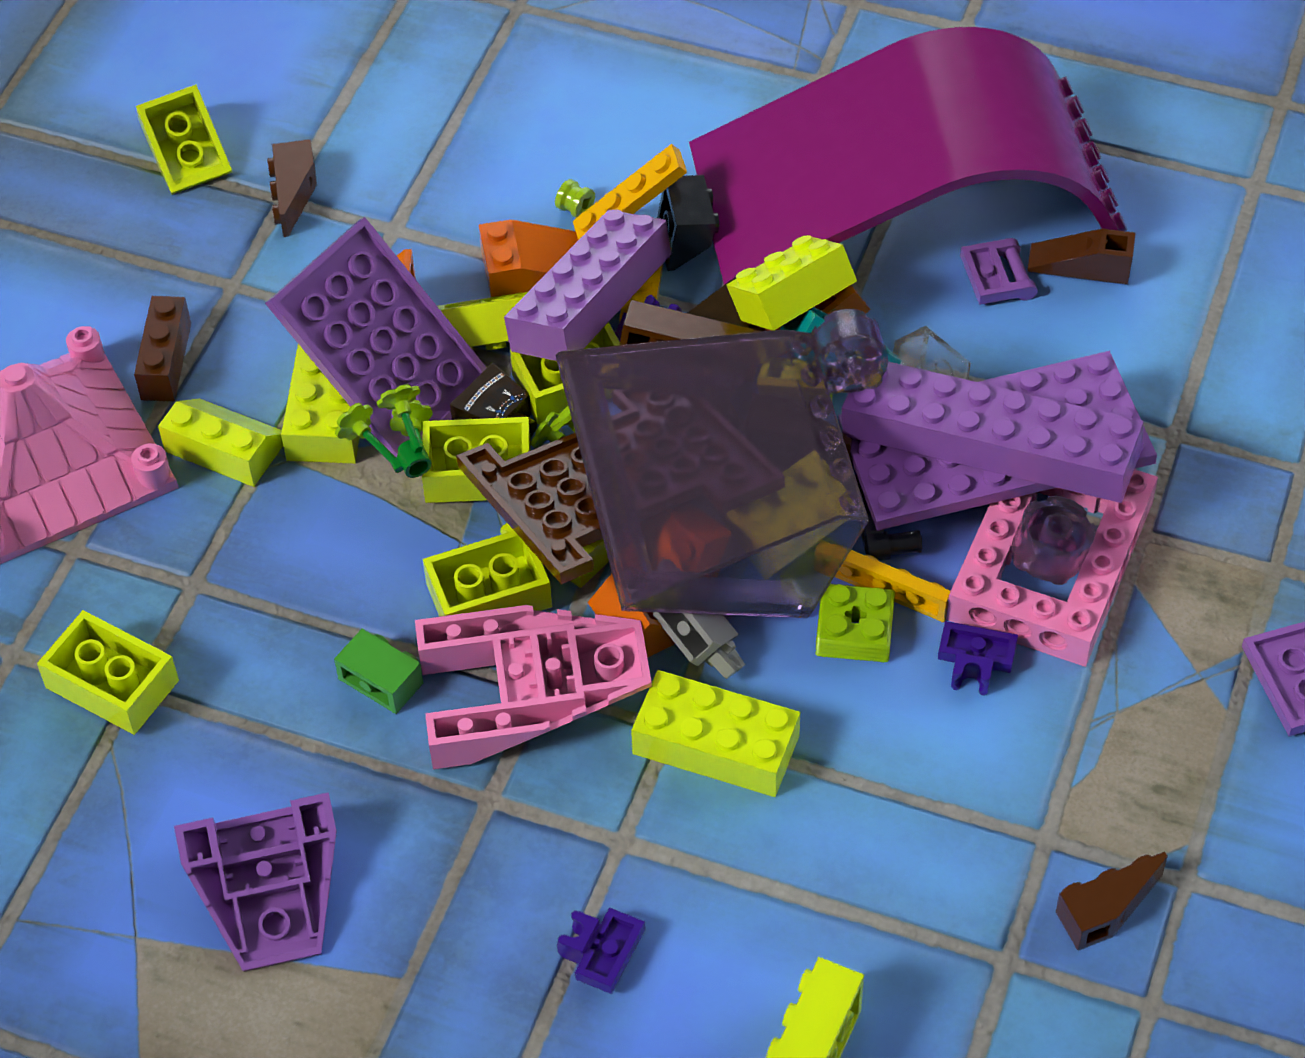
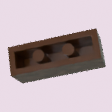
M151 296L134 372L142 401L175 402L191 328V320L185 297Z

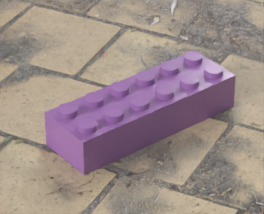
M607 210L504 316L511 351L570 364L671 255L666 220L653 218L649 215L625 213L621 210Z

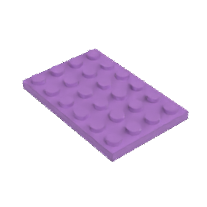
M365 217L351 226L265 303L350 407L355 403H361L363 406L368 404L373 408L369 426L372 430L371 432L395 457L398 455V447L410 439L409 436H403L400 431H393L389 422L393 418L392 410L378 408L377 401L381 399L382 393L396 389L404 384H409L411 387L419 386L421 392L416 396V400L420 401L422 405L431 407L433 415L429 421L452 420L450 403L487 369Z

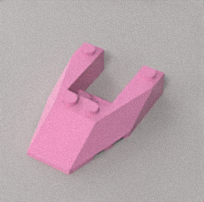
M529 605L415 620L422 675L496 665L501 703L425 713L433 769L473 764L652 686L641 620L595 614V618L572 615L571 611L557 609V613L533 610V606Z

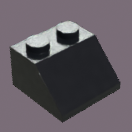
M704 175L682 176L661 194L657 218L664 219L667 222L671 255L665 261L667 271H674L710 248L714 233L719 231L718 213H713L712 210L713 192L712 189H707Z

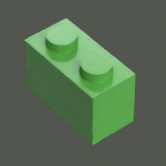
M363 628L334 658L339 680L395 714L400 711L423 685L421 664L413 654L407 651H399L391 646L383 636L379 634L373 635Z

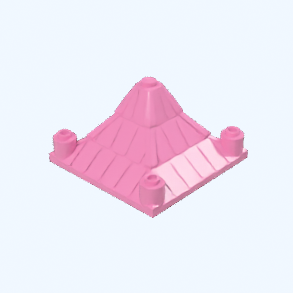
M90 326L77 327L67 335L68 354L41 365L18 363L0 371V564L179 488L177 480L169 467L165 450L155 444L104 353L99 332Z

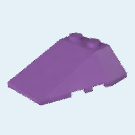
M329 792L291 800V807L218 823H215L212 817L174 826L181 865L243 972L322 954L337 833Z

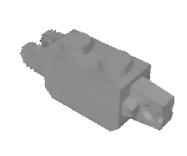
M670 560L662 561L657 570L661 577H663L664 582L656 573H649L643 581L646 590L649 591V594L657 603L652 607L653 616L662 625L663 629L689 662L697 666L706 662L711 667L714 666L725 679L730 678L745 665L735 650L736 646L733 642V639L739 634L694 577L687 580L674 563Z

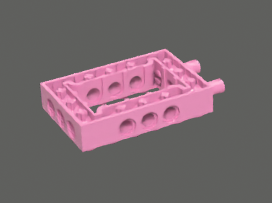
M1134 469L1122 503L1061 488H1052L990 503L950 591L946 620L958 624L1017 634V644L1086 667L1152 506L1158 477ZM1037 493L1054 497V501L1057 502L1063 500L1088 508L1087 511L1095 513V511L1103 513L1067 602L1001 580L1006 564L1010 565L1012 561L1013 549L1017 538H1022L1027 515L1029 511H1034Z

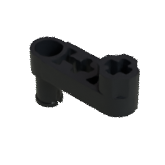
M857 474L835 477L858 508L856 515L866 555H871L880 561L890 559L891 555L922 553V538L919 530L888 534L884 529L877 531Z

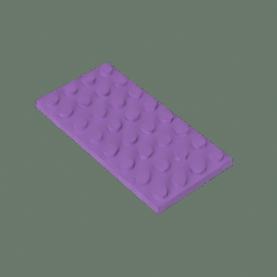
M1110 351L979 381V383L1141 420ZM842 414L838 415V422L843 433ZM1144 425L1142 450L1135 469L1156 464L1157 454ZM851 438V460L877 531L1057 488Z

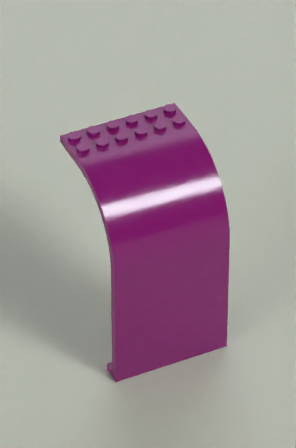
M952 27L904 38L689 141L697 175H704L707 189H712L713 213H718L719 231L714 233L713 242L724 285L736 277L740 271L747 268H756L763 264L764 258L779 251L783 252L792 247V242L802 236L810 235L814 238L840 243L939 196L983 182L1018 179L1055 185L1080 198L1091 210L1101 228L1126 231L1127 227L1120 212L1115 213L1117 212L1118 202L1112 189L1106 190L1108 187L1107 183L1110 182L1102 164L1097 165L1101 156L1094 141L1089 142L1091 140L1090 136H1093L1085 118L1080 119L1084 110L1077 95L1070 96L1074 93L1067 77L1060 78L1048 57L1027 40L990 28Z

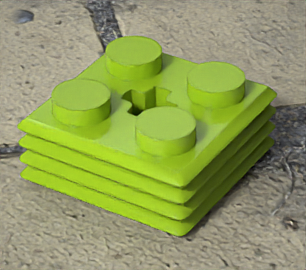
M823 584L815 654L821 657L888 662L895 591L883 588Z

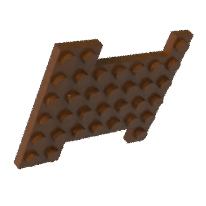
M673 368L612 392L613 404L622 414L504 461L489 443H485L456 455L457 465L560 584L594 571L593 558L585 551L584 546L704 496L722 515H725L785 489V477Z

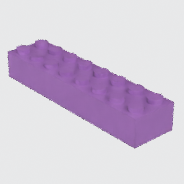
M867 356L864 357L841 408L843 434L850 438L1119 503L1123 501L1142 450L1144 425L1142 420Z

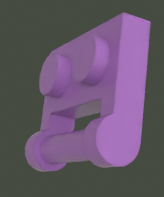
M1015 238L961 247L960 257L979 305L1014 298L1025 301L1037 295V287L1035 282L1028 277L1019 254L1021 248ZM999 256L1007 259L1016 282H1009Z

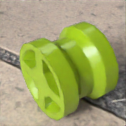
M568 179L560 186L556 194L555 206L562 211L569 210L571 215L577 218L594 204L595 192L588 187L581 188L577 181Z

